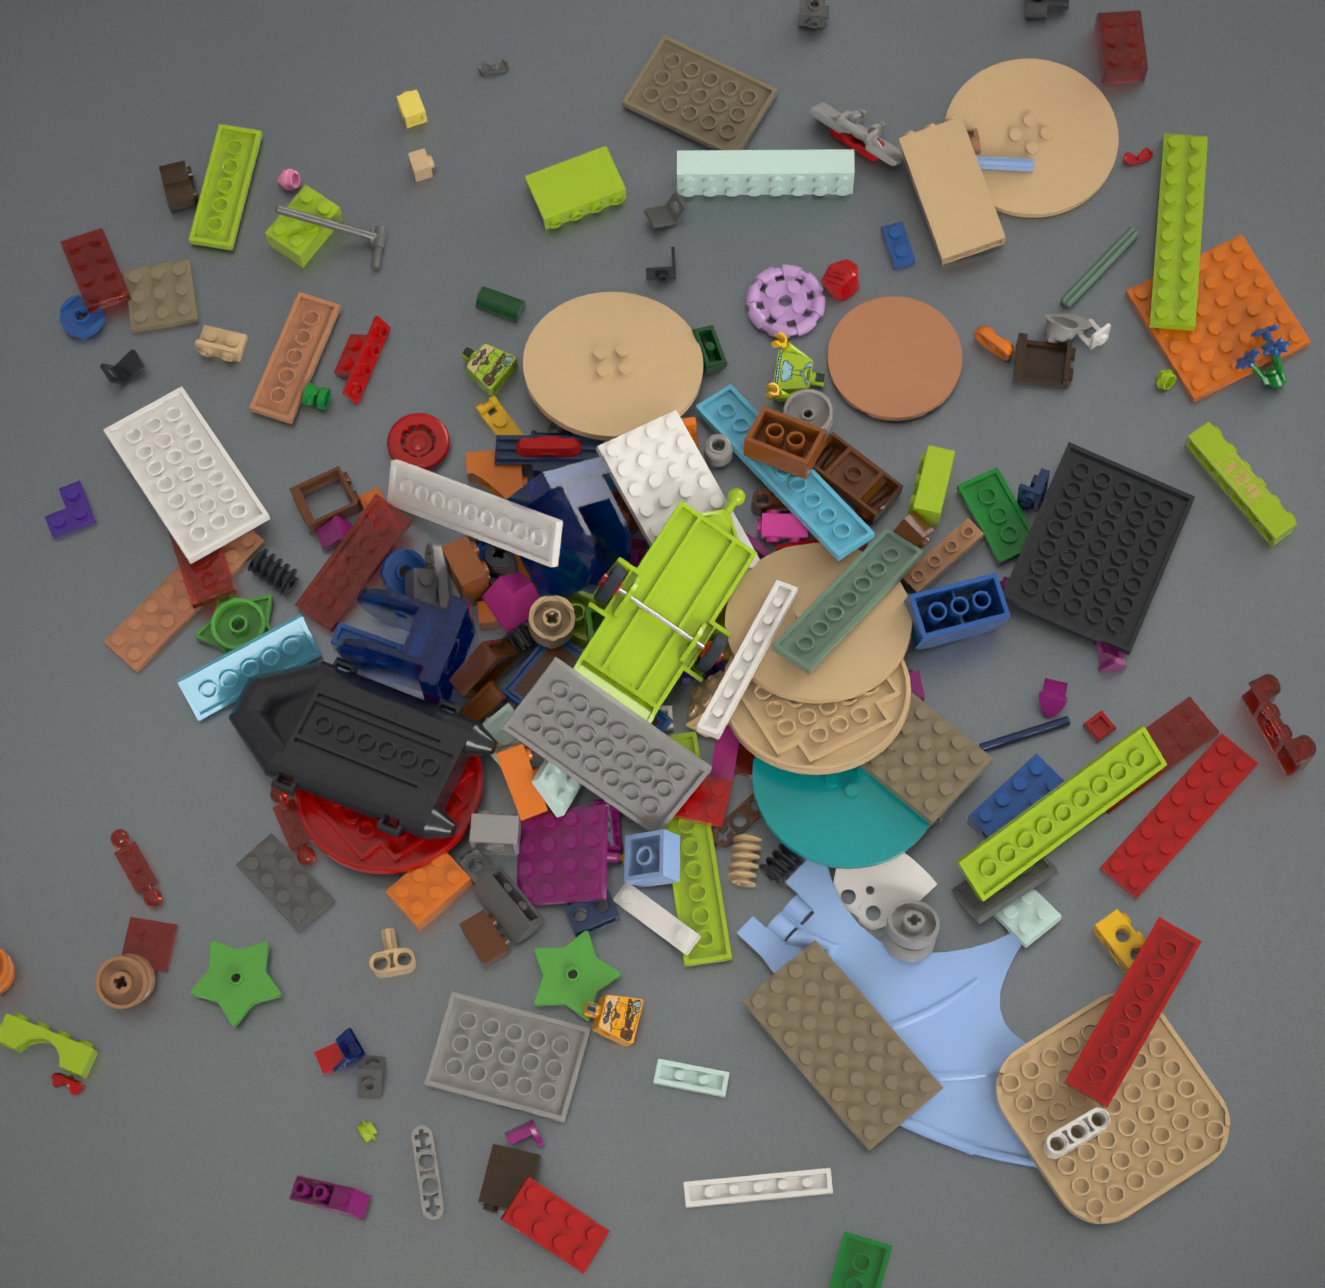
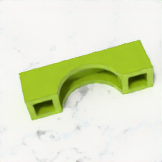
M6 1013L0 1026V1045L22 1053L27 1047L36 1043L51 1044L58 1051L60 1068L70 1074L85 1080L87 1079L98 1055V1052L93 1048L94 1044L83 1039L76 1042L71 1039L72 1035L61 1030L58 1033L49 1031L50 1026L38 1021L36 1025L27 1022L29 1018L22 1014L15 1013L13 1016Z

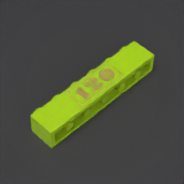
M1207 422L1187 437L1185 446L1271 547L1294 531L1297 523L1293 514L1282 507L1279 498L1275 494L1270 493L1266 488L1264 480L1252 472L1250 464L1239 457L1236 448L1231 443H1227L1217 426Z

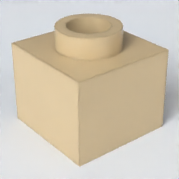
M425 148L408 153L416 182L433 177L432 168H435L432 156H427Z

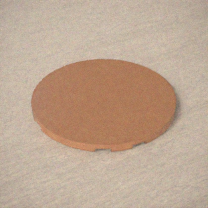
M889 296L864 302L852 309L840 320L829 342L827 363L834 387L837 388L842 398L849 405L867 413L870 417L888 421H902L921 417L932 409L938 408L946 401L960 377L962 348L958 335L951 323L935 308L912 298Z

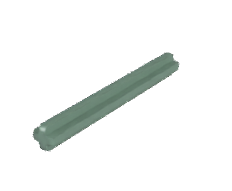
M1129 227L1062 296L1061 304L1066 308H1070L1138 237V230L1134 227Z

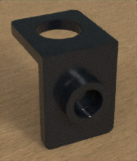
M671 247L672 266L646 268V280L664 282L668 279H676L675 247Z
M133 349L116 365L104 363L100 365L109 382L126 385L145 366L136 350ZM109 370L114 373L116 378L110 374Z

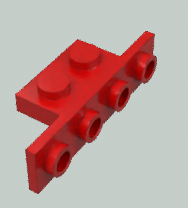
M379 316L374 317L367 335L350 334L334 371L338 377L348 378L342 394L357 405L391 329Z

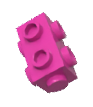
M766 510V513H762L761 519H757L756 533H761L760 539H766V543H779V540H788V543L806 541L808 538V529L791 511H789V514H780V510Z

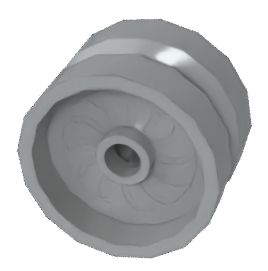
M802 389L794 392L787 399L784 405V414L825 429L826 439L828 438L833 420V407L829 398L817 390Z
M903 900L895 904L889 911L882 938L884 947L890 955L901 961L919 962L928 958L933 952L939 931L940 921L938 914L932 907L921 901Z

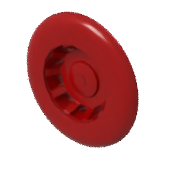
M412 413L400 418L392 426L387 437V449L392 460L398 459L425 470L438 465L445 458L450 446V436L446 426L435 416L426 413Z

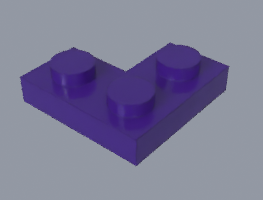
M80 480L59 488L66 508L45 516L53 539L96 523Z

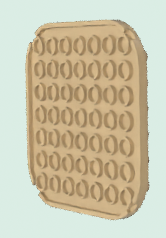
M1115 993L1096 999L1015 1050L1001 1066L995 1084L996 1101L1002 1116L1057 1198L1073 1215L1095 1224H1112L1126 1219L1208 1166L1224 1150L1228 1141L1230 1116L1223 1098L1163 1013L1160 1014L1108 1108L1064 1083ZM1094 1108H1102L1108 1112L1110 1122L1101 1134L1058 1159H1050L1044 1154L1043 1144L1051 1133ZM1091 1117L1094 1125L1102 1126V1120L1099 1117ZM1071 1129L1073 1137L1082 1138V1134L1078 1129ZM1050 1141V1146L1053 1150H1061L1059 1142Z

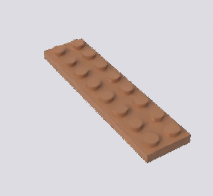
M250 530L192 564L185 559L103 641L104 644L138 673L217 594V591L222 589L266 545L265 541L253 530Z

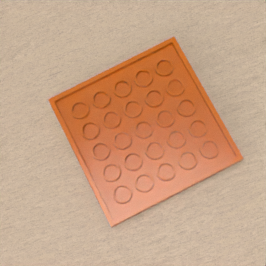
M1242 234L1200 254L1195 331L1149 328L1153 277L1126 290L1125 293L1192 402L1254 373L1255 371L1252 368H1248V366L1244 370L1242 368L1235 369V366L1238 364L1237 359L1244 357L1246 351L1250 352L1253 348H1257V351L1260 352L1254 358L1255 365L1259 369L1272 364L1270 354L1263 355L1264 349H1261V346L1266 344V340H1263L1262 335L1251 337V333L1258 329L1279 325L1278 330L1271 331L1272 338L1270 339L1276 342L1282 337L1284 342L1289 341L1291 345L1285 347L1287 352L1280 354L1281 359L1309 346L1311 343Z

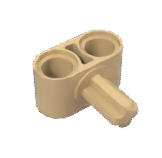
M394 928L383 929L381 937L384 951L374 953L369 960L373 974L379 978H387L411 973L417 964L413 952L408 948H398ZM409 956L411 961L407 965H400V958ZM378 961H387V966L384 969L378 970L375 968Z

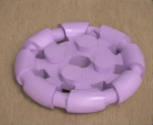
M782 264L778 268H773L772 266L763 270L754 278V283L749 285L746 292L745 306L748 307L749 311L747 314L750 320L760 331L764 330L772 337L779 332L784 333L787 339H790V336L798 335L799 337L808 333L817 325V320L822 318L825 310V296L822 295L823 288L818 279L812 273H806L802 271L803 268L795 265ZM783 276V281L776 282L775 277ZM797 279L804 281L801 286ZM761 287L766 288L765 293L760 291ZM813 295L814 298L811 299V300H808V299H807V296ZM786 298L791 301V305L784 307L780 305L779 301ZM763 305V309H757V306ZM805 311L811 314L809 317L803 316ZM770 318L776 321L773 325L768 323ZM788 324H795L794 327L788 328L787 326Z

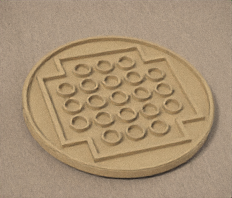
M1016 59L990 66L973 76L961 87L953 98L945 119L953 116L956 118L962 116L966 130L977 129L980 140V153L975 154L976 156L1027 158L1034 160L1032 172L981 169L996 211L1025 218H1040L1070 211L1089 200L1098 192L1109 177L1115 163L1119 137L1117 121L1109 102L1088 78L1056 62L1041 59Z
M599 292L569 300L550 311L540 320L531 332L525 346L523 376L526 388L533 402L552 422L569 432L583 437L610 441L676 410L681 417L692 405L699 392L703 377V356L701 347L697 343L690 326L667 306L637 294Z
M821 543L790 546L775 551L759 560L755 567L745 572L728 600L725 612V629L732 633L727 642L729 650L734 658L776 580L798 587V594L751 680L766 691L779 697L803 703H832L862 695L887 679L898 667L908 649L912 632V619L904 603L908 596L900 581L819 666L808 675L772 651V644L847 569L862 551L856 549L840 561H837Z
M732 655L725 667L724 675L734 659ZM903 658L894 672L872 690L851 699L832 703L814 704L788 700L766 691L751 680L728 724L733 734L748 751L762 761L779 769L810 775L832 774L853 769L883 752L902 729L908 715L911 699V683L908 668Z

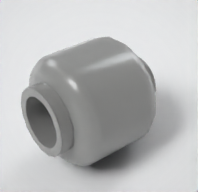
M714 434L705 441L704 457L710 465L722 467L731 461L733 446L727 436Z

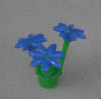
M1279 325L1267 326L1265 329H1258L1251 333V337L1262 335L1263 340H1266V344L1262 345L1261 349H1264L1263 355L1270 354L1273 365L1266 369L1265 375L1255 365L1254 358L1260 354L1257 348H1253L1250 352L1246 351L1244 357L1237 359L1238 364L1235 366L1236 370L1239 368L1244 370L1246 366L1252 368L1261 378L1263 385L1269 384L1271 388L1281 387L1287 382L1280 354L1287 352L1285 347L1291 345L1289 341L1284 342L1282 337L1276 342L1270 339L1272 338L1271 331L1278 330Z

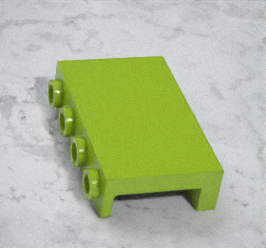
M607 146L525 176L527 190L529 194H532L543 219L545 229L558 228L565 222L579 220L586 214L600 212L607 206L618 205L627 199L626 188Z

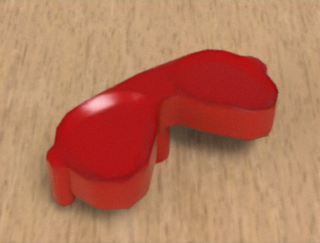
M1145 147L1138 156L1126 152L1123 163L1135 165L1149 161L1154 151Z
M55 1072L51 1076L54 1087L57 1088L66 1084L72 1095H77L85 1088V1085L74 1079L73 1075L68 1077L60 1072Z

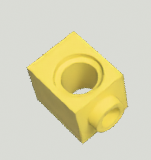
M417 89L405 91L401 95L396 96L399 110L407 128L427 122L426 111Z

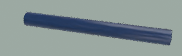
M1068 716L980 743L979 748L986 752L1070 725V720Z

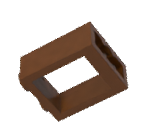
M339 466L289 488L310 534L316 533V529L330 521L334 515L346 519L360 512L358 504L361 503L359 495L356 490L351 491L349 487L352 484L347 472L342 473ZM339 482L350 504L318 519H314L304 497Z
M506 638L482 641L452 675L449 681L453 685L455 692L463 697L476 695L489 681L496 683L520 654L511 646Z

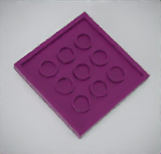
M604 804L568 808L564 816L556 817L552 810H548L521 821L520 853L517 858V886L533 906L606 900L608 806Z

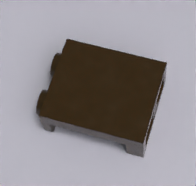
M1019 333L1012 383L1066 390L1067 383L1072 382L1073 369L1070 368V361L1074 362L1076 348H1072L1073 340H1068L1067 344L1027 340L1028 334Z
M493 1144L478 1200L479 1204L483 1206V1210L497 1213L498 1209L505 1211L526 1177H530L535 1181L542 1161L541 1155Z

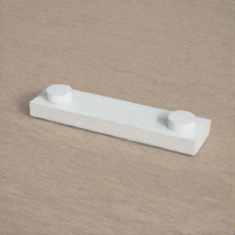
M625 883L613 898L615 903L687 956L701 938L698 933L631 884Z

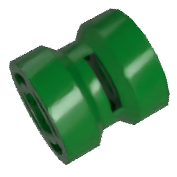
M307 383L302 395V404L308 406L313 404L317 408L325 410L330 400L331 389L327 387L318 388L315 384Z

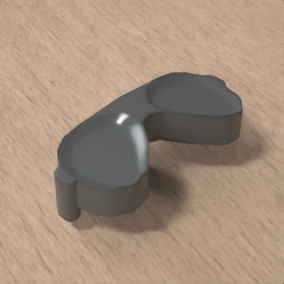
M500 59L496 66L494 64L490 66L482 62L478 70L484 76L504 73L509 68V65L504 59Z

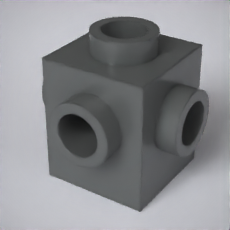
M800 0L798 26H808L810 28L824 27V19H829L830 7L825 6L826 0Z

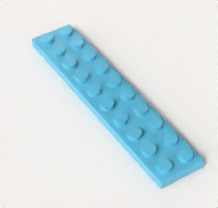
M731 384L695 406V412L716 434H723L729 438L733 446V452L837 561H840L874 538L875 533L813 468L805 480L744 456V439L759 413Z

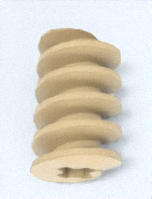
M747 834L733 837L735 845L732 846L731 851L734 854L730 855V860L733 863L729 864L728 869L731 872L727 873V879L731 883L743 887L756 886V883L750 881V878H757V874L751 872V869L759 868V865L753 863V860L760 859V856L755 854L754 851L762 850V847L756 844V842L762 841L761 838Z

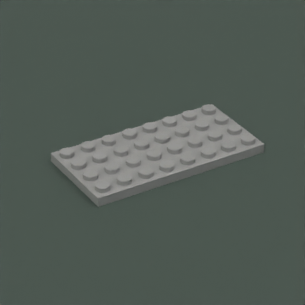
M556 656L502 727L506 732L649 832L664 829L712 769V766Z

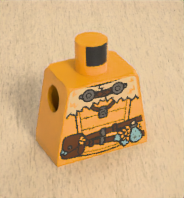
M604 995L600 997L598 1004L587 1001L583 1009V1015L594 1018L592 1025L594 1032L626 1047L633 1044L644 1000Z

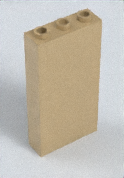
M954 116L949 117L941 124H929L915 133L914 131H909L902 134L898 140V145L941 264L944 265L1005 244L1006 237L962 116L958 118Z

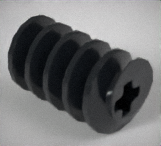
M492 544L486 548L485 559L489 571L494 578L498 579L500 576L518 572L515 553Z
M265 548L252 559L248 566V571H252L253 575L259 576L260 580L266 581L267 585L273 586L276 591H281L283 596H287L298 583L299 578L295 577L297 569L294 568L288 572L290 564L286 563L281 567L283 559L279 558L274 562L276 554L272 553L267 557L269 550Z
M782 843L778 845L779 851L774 850L772 852L773 858L767 857L765 859L766 864L762 863L759 865L763 875L775 885H777V880L782 883L786 882L783 874L792 875L790 867L798 869L796 860L802 863L805 862L803 857L797 855Z

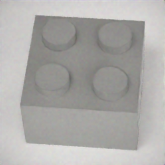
M478 811V814L472 813L469 839L472 852L477 848L482 854L518 856L520 853L522 828L520 817L512 812H502L501 815H493L489 811Z

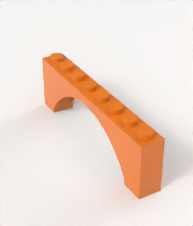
M495 450L465 453L469 482L478 483L497 497L530 508L529 497L524 495V490H528L527 476H523L522 469H527L526 466L494 465ZM516 554L517 573L521 572L532 582L531 575H536L535 562ZM534 582L533 585L537 591V584ZM485 601L477 602L480 630L503 629Z

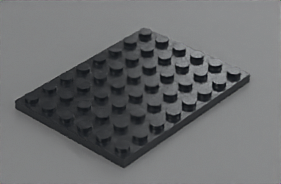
M1069 442L1003 591L1006 602L1129 655L1195 496Z

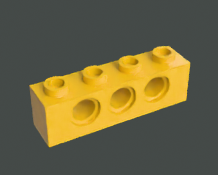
M1116 909L1095 924L1092 931L1124 973L1127 974L1134 961L1130 953H1139L1146 939L1139 931L1135 932L1131 926L1130 918L1124 912L1121 913ZM1124 933L1127 936V941H1118L1115 934Z

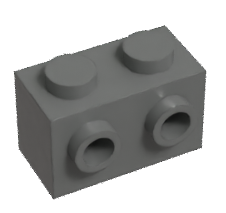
M413 568L405 573V619L428 620L437 615L439 600L436 599V590L439 586V579L436 576V569Z

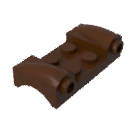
M834 432L825 441V447L813 467L815 472L826 483L856 505L855 513L869 525H872L901 495L903 489L901 483Z

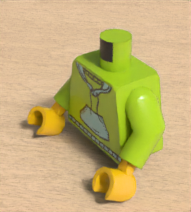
M784 333L774 334V337L778 338L779 341H772L771 346L773 348L781 347V350H778L774 382L765 386V389L770 390V392L765 394V398H774L786 403L787 399L794 392L810 389V385L824 387L825 373L812 372L813 360L787 341Z

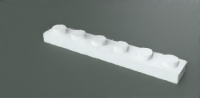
M830 1168L683 1182L686 1208L833 1194Z

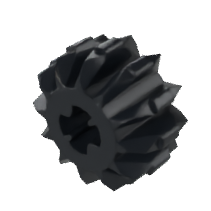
M528 621L503 636L519 654L537 643L530 635Z

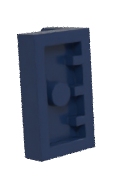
M1041 468L1039 475L1034 474L1030 486L1019 485L1017 502L1021 509L1028 512L1039 511L1048 489L1049 470Z

